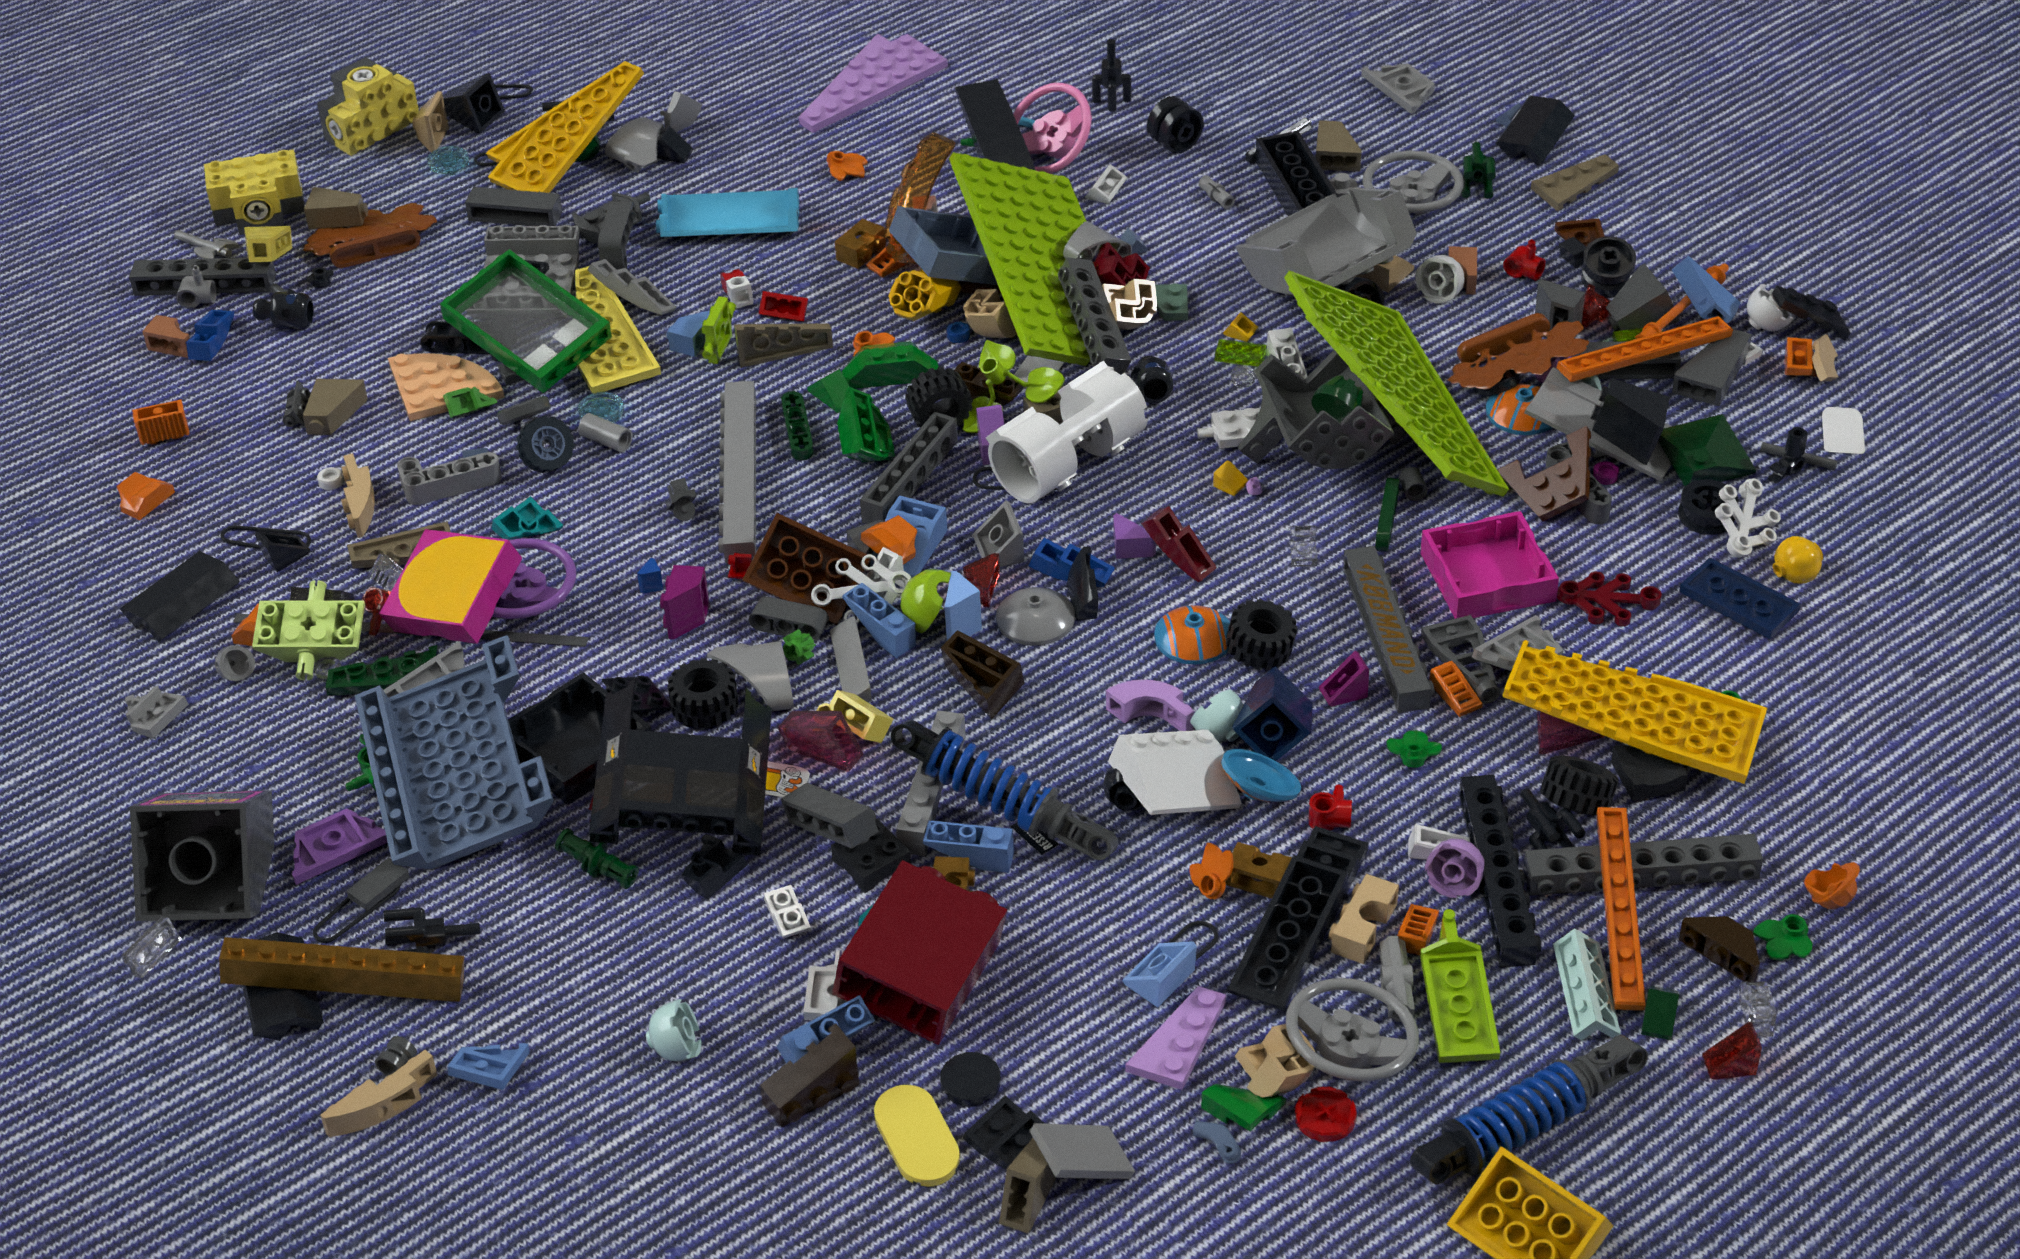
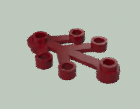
M1597 571L1591 572L1589 577L1579 583L1564 581L1560 584L1557 591V599L1568 605L1575 604L1588 614L1587 619L1591 624L1598 625L1603 622L1604 610L1594 607L1587 600L1595 601L1614 615V622L1622 627L1630 624L1631 612L1622 609L1614 602L1641 604L1645 610H1655L1660 605L1662 596L1661 591L1653 586L1644 587L1641 589L1640 594L1614 592L1616 590H1628L1631 586V577L1628 574L1620 573L1616 575L1615 579L1604 585L1605 576ZM1591 587V588H1594V589H1597V590L1591 591V590H1587V589H1589V588Z

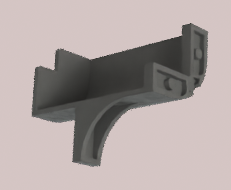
M1335 350L1306 379L1270 354L1254 370L1262 388V404L1254 425L1238 445L1240 452L1258 464L1284 438L1288 448L1307 462L1321 468L1342 469L1364 462L1387 440L1396 445L1407 432L1395 421V418L1360 378L1350 370L1349 366ZM1337 375L1343 376L1345 380L1350 378L1355 381L1354 385L1361 387L1364 396L1362 407H1355L1341 422L1325 411L1317 414L1311 404V398L1318 387Z

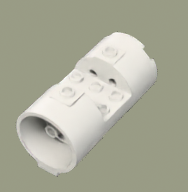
M1102 361L1058 390L1061 396L1060 411L1063 423L1060 425L1048 415L1036 412L1032 406L988 435L986 439L989 442V461L996 478L1004 489L1021 502L1034 503L1057 488L1060 492L1072 484L1069 479L1077 475L1078 465L1075 445L1078 444L1085 451L1101 456V458L1108 453L1113 457L1125 449L1122 444L1143 431L1148 422L1144 415V409L1147 408L1145 399L1137 385L1127 374L1123 373L1120 375L1114 371V367H1108Z

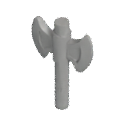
M180 230L174 233L175 239L197 246L194 248V253L202 259L214 258L215 255L229 258L232 254L230 249L239 247L238 243L229 239L213 238L212 242Z

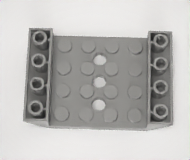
M520 225L516 227H487L484 239L487 254L484 268L495 261L499 255L510 249L524 260L547 262L549 270L545 275L570 294L573 293L575 270L578 269L579 226ZM510 277L467 310V315L473 319H496L500 316H510L513 319L568 317L567 314L530 287H525L527 285Z

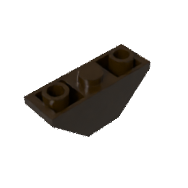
M961 362L953 371H957L962 377L972 400L981 396L990 399L989 388L986 384L987 378L981 369ZM1006 377L1003 383L993 384L996 397L994 402L999 403L1003 407L1013 401L1025 387Z
M1728 916L1685 917L1682 920L1679 941L1752 987L1756 984L1760 962L1751 930Z

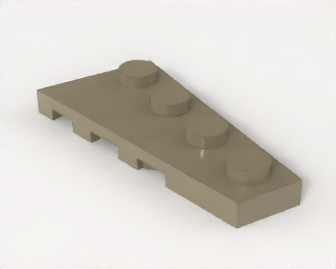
M1606 154L1600 155L1531 181V189L1556 211H1559L1566 202L1572 203L1580 193L1586 194L1594 184H1601L1618 173L1619 165Z
M829 323L734 324L738 362L741 368L833 348L832 330Z
M448 521L349 544L347 548L352 567L355 569L406 565L425 529L451 532Z

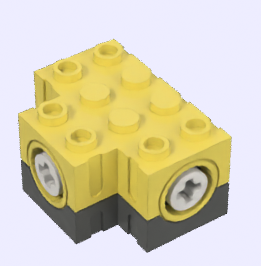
M366 57L330 75L334 85V94L317 103L325 140L350 156L375 144L378 140L392 135L393 132L407 127L413 122V118L419 112L414 83L389 67L383 68Z
M280 150L275 153H261L250 157H236L232 160L212 161L204 164L206 190L215 226L237 223L239 235H244V227L285 226L283 215L304 212L303 186L294 150Z

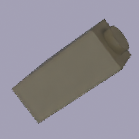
M1319 120L1316 160L1322 170L1360 171L1362 150L1341 121Z
M312 187L304 212L309 229L362 226L365 217L368 216V207L366 203H363L361 194Z
M316 379L303 413L307 434L332 435L364 405L368 399L364 380Z
M1034 1138L1031 1139L1007 1168L999 1224L1026 1233L1030 1232L1056 1180Z

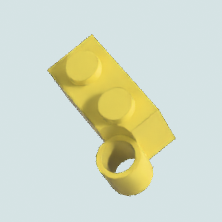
M840 690L836 691L830 704L823 703L816 710V719L820 724L831 727L842 725L862 739L882 743L893 721V718L856 694Z

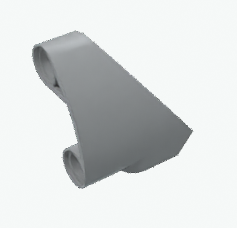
M647 117L637 118L626 123L607 142L605 147L606 156L624 163L626 167L634 172H640L642 167L646 168L657 163L658 135L664 131V125Z
M1085 221L1065 245L1063 255L1065 259L1068 257L1092 260L1097 250L1099 251L1101 244L1109 242L1121 257L1131 255L1132 247L1118 237L1089 221Z
M781 641L752 646L743 643L716 647L707 653L708 658L727 664V666L745 678L760 694L765 704L772 708V712L794 708Z

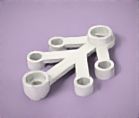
M1755 478L1747 479L1739 487V493L1744 498L1742 511L1735 500L1737 490L1732 485H1725L1719 491V496L1725 503H1722L1715 509V515L1721 520L1730 536L1727 542V550L1732 556L1737 558L1748 556L1752 552V547L1763 544L1769 546L1777 539L1775 531L1771 528H1765L1759 535L1748 537L1749 530L1764 526L1773 527L1781 520L1780 514L1774 509H1769L1762 516L1752 518L1755 501L1762 494L1763 490L1762 483ZM1732 515L1738 524V530L1730 518Z
M867 554L862 558L861 566L866 571H874L885 581L874 582L853 567L846 558L839 559L835 566L838 574L847 575L858 584L864 583L875 593L888 591L883 599L890 604L893 603L896 597H901L905 586L911 578L905 571H890L879 563L872 554ZM870 558L874 561V565L867 567L864 561ZM844 562L848 565V569L841 571L838 565ZM902 580L904 587L901 589L896 588L895 581ZM819 584L813 588L811 599L815 605L824 607L831 600L843 598V594L857 585L830 589L825 584ZM819 592L826 594L827 598L824 601L817 599ZM848 610L844 615V621L847 620L849 614L855 613L852 610Z

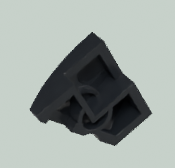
M1090 546L1083 547L1071 566L1067 579V588L1075 610L1076 620L1097 619L1099 598L1095 582L1094 569L1090 568Z
M705 834L701 838L703 846L700 852L694 851L691 857L692 861L686 866L682 876L695 892L708 900L748 864L744 856L726 849L721 839Z

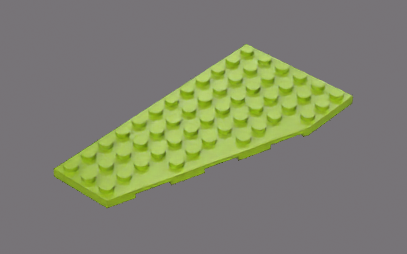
M953 152L949 161L1025 355L1086 366L1090 361V357L1084 346L1081 333L1077 328V323L1071 312L1067 297L1064 294L1062 284L1058 279L1059 268L1063 266L1066 260L1063 255L1065 245L1080 225L1086 221L1069 179L1062 175H1053L1044 171H1035L1026 167H1017L1007 163L990 161L986 158L981 159L968 154Z
M1289 270L1284 279L1289 286V291L1295 296L1297 305L1305 313V319L1324 337L1349 366L1350 370L1360 378L1395 418V421L1403 427L1440 469L1443 476L1449 481L1464 483L1469 488L1476 487L1482 489L1487 494H1496L1504 497L1509 490L1508 486L1401 313Z

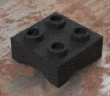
M1613 746L1611 763L1632 801L1685 791L1688 774L1679 763L1654 754H1647L1633 746Z
M878 819L875 822L879 832L871 836L866 843L857 845L852 849L837 842L831 844L832 860L852 876L864 893L872 890L881 880L893 874L902 860L911 864L910 850Z

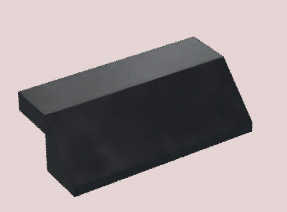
M1530 95L1495 144L1510 159L1523 150L1538 166L1544 162L1575 115L1561 100Z
M199 551L122 606L120 610L136 629L144 625L156 640L161 642L237 586L240 581L223 561Z
M278 932L256 939L304 943L301 937ZM242 985L253 1036L281 1041L291 1025L319 1030L324 1023L316 991Z

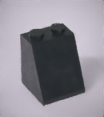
M1611 378L1608 387L1603 386L1598 399L1601 401L1600 406L1595 405L1590 418L1594 420L1592 431L1642 464L1647 465L1664 429L1670 397Z

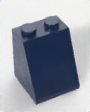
M1275 666L1255 682L1232 729L1256 753L1277 761L1311 734L1313 703Z

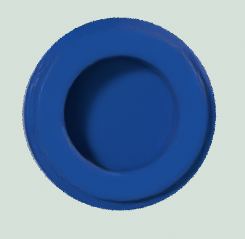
M964 322L951 323L946 329L947 339L950 342L963 343L970 338V327Z

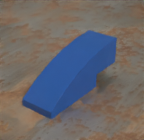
M211 310L194 324L195 334L186 341L188 360L211 361L217 355L232 325L234 311Z
M1044 537L1034 552L1028 566L1043 574L1067 582L1071 566L1081 549L1071 543L1065 549ZM1091 555L1090 568L1094 569L1096 587H1104L1114 572L1115 567Z

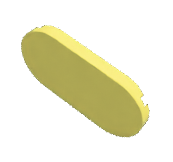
M899 1085L886 1090L875 1103V1122L900 1173L906 1180L912 1183L913 1181L921 1183V1186L931 1187L947 1182L952 1178L956 1168L959 1166V1147L933 1097L926 1090L914 1085Z

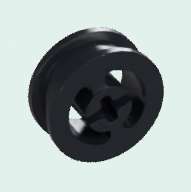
M1704 479L1693 481L1686 485L1682 490L1681 503L1678 509V517L1682 524L1700 534L1716 535L1726 532L1721 520L1715 515V509L1722 503H1725L1720 498L1719 491L1726 484ZM1736 496L1735 500L1739 504L1738 496ZM1707 503H1711L1710 511H1705ZM1732 515L1730 518H1731L1732 522L1734 523V522H1735V519H1734V517H1733V515Z

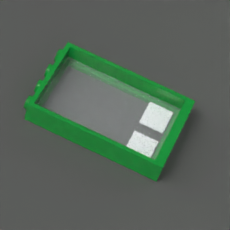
M510 249L499 255L495 261L486 268L481 269L476 276L465 282L457 291L447 296L440 303L442 316L445 321L542 393H545L612 337L608 320Z

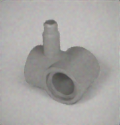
M194 266L192 268V276H186L182 279L176 295L177 302L185 308H195L198 304L215 303L217 291L214 280H203L199 267Z

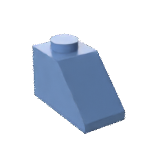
M710 310L680 317L669 327L667 339L669 340L671 351L693 357L699 353L706 341L705 334L702 333V324L704 320H707Z

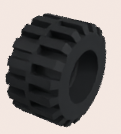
M938 367L936 370L930 368L926 373L921 372L919 377L914 378L911 381L912 385H909L907 388L908 393L905 394L906 404L918 427H922L934 412L956 418L957 425L961 426L963 420L968 419L970 416L968 412L972 411L973 408L971 404L973 400L960 374L957 371L954 372L951 368L946 370L944 367Z
M1257 599L1256 602L1249 600L1246 601V604L1241 603L1237 609H1234L1226 636L1228 652L1230 655H1235L1234 659L1236 661H1242L1247 667L1253 666L1255 667L1254 669L1258 670L1261 668L1270 670L1272 666L1278 668L1282 663H1286L1291 655L1298 627L1296 626V619L1291 617L1292 613L1289 610L1285 611L1282 605H1275L1274 602L1269 600L1264 602L1263 599Z
M707 658L700 661L691 660L688 664L680 665V669H675L672 672V676L668 679L671 712L679 723L683 722L684 726H693L694 729H700V727L709 729L713 725L719 726L722 725V721L731 719V715L736 713V707H738L736 679L733 670L727 668V664L723 662L718 663V660L714 659L708 661Z
M1554 756L1550 758L1540 793L1560 807L1577 813L1596 816L1597 807L1610 808L1619 779L1610 770L1588 760L1572 756Z

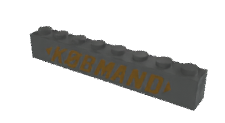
M1375 546L1344 550L1343 571L1397 712L1429 709L1430 698L1434 697V686L1432 681L1427 679L1425 663L1420 662L1418 645L1413 644L1411 627L1405 624L1404 609L1398 606V595L1396 590L1391 588L1390 574L1384 571L1385 566L1382 555H1378Z

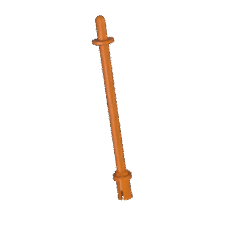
M1725 263L1720 266L1714 265L1709 267L1706 272L1720 284H1723L1726 280L1725 273L1729 270V266ZM1686 295L1657 322L1647 323L1643 327L1642 332L1636 335L1635 338L1639 339L1662 332L1664 327L1692 303L1689 297Z

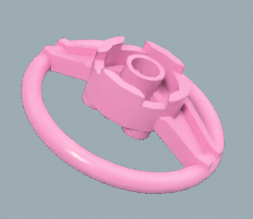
M1050 83L1035 89L1020 102L1013 113L1018 124L1023 113L1036 99L1051 92L1068 93L1079 103L1068 114L1061 110L1047 113L1041 119H1037L1034 122L1033 131L1022 134L1030 155L1045 153L1055 159L1062 158L1048 166H1035L1036 171L1053 174L1065 168L1079 155L1088 139L1092 120L1090 105L1080 90L1066 83Z

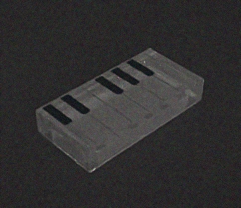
M379 553L368 576L388 593H391L403 568L387 555Z

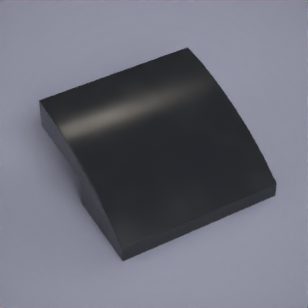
M1005 1095L964 1133L962 1139L987 1159L1007 1170L1033 1138L1030 1130L1034 1123H1045L1031 1110L1026 1114Z

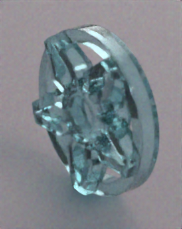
M445 146L431 152L427 162L431 172L449 174L451 176L456 175V172L469 165V154L461 147Z
M610 392L590 394L583 398L578 405V413L581 419L585 414L591 413L616 423L624 412L622 399Z

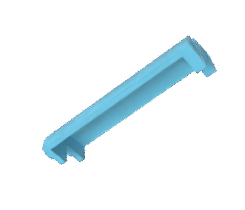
M788 188V190L684 195L661 194V199H658V213L662 214H660V220H656V232L660 234V237L797 232L799 230L798 188Z

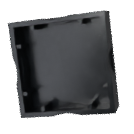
M584 672L554 690L544 700L527 707L508 719L520 764L541 756L551 792L566 805H570L595 788L606 694H608L603 687ZM633 712L630 730L652 731L651 726Z

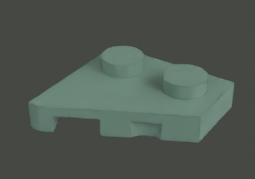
M1187 284L1155 285L1156 310L1164 321L1188 320Z

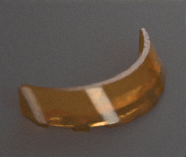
M935 132L924 137L916 146L917 154L913 160L904 166L900 174L902 176L901 183L894 189L885 223V238L889 240L886 250L888 254L892 255L894 261L899 263L917 264L889 232L897 207L926 210L937 176L948 156L955 148V141Z

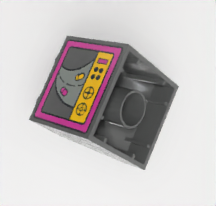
M272 790L159 793L130 806L136 921L252 918L260 913L274 850ZM203 845L209 850L210 854H206Z

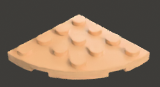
M419 353L398 354L395 357L388 358L390 369L410 421L448 412L443 395L467 387L470 389L476 387L479 389V392L490 398H504V392L500 383L489 371L476 363L458 356Z

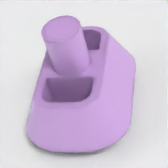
M1253 477L1249 479L1246 483L1247 492L1250 495L1261 494L1262 487L1258 478Z

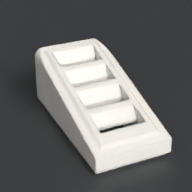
M1415 824L1408 840V857L1427 860L1430 852L1442 841L1463 839L1470 842V838Z

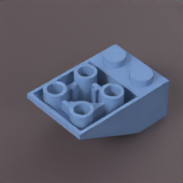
M899 495L888 511L885 521L899 515L917 529L914 543L915 557L903 565L904 571L912 578L921 572L948 531L946 507ZM873 551L872 555L877 558L878 554ZM872 559L870 567H872V565L874 564V561Z

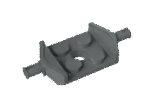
M616 192L611 193L613 201H634V224L642 221L640 205L651 200L647 192L637 197ZM610 202L586 213L582 217L577 215L576 212L572 213L574 226H579V237L581 239L584 238L593 244L598 243L599 234Z

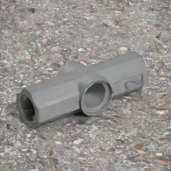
M1388 936L1385 940L1380 941L1379 945L1382 965L1380 968L1381 988L1396 996L1414 1017L1415 1006L1412 995L1413 970L1412 965H1408L1405 941L1401 940L1398 936ZM1387 1006L1388 1017L1394 1019L1395 1022H1402L1399 1016Z

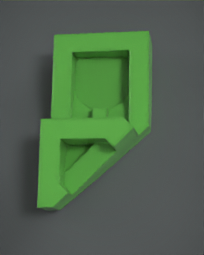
M467 387L443 395L450 418L497 404L495 398L482 394L476 387L471 389Z

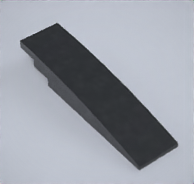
M998 79L955 87V92L978 158H986L990 161L1026 167L1036 171Z
M1317 826L1314 827L1308 841L1304 840L1297 856L1293 855L1227 988L1228 993L1281 1011L1285 1009L1354 881L1369 850L1368 842Z

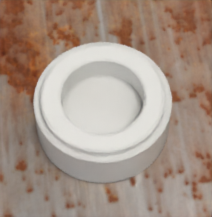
M335 467L325 468L317 475L319 486L324 490L337 489L344 482L342 471Z

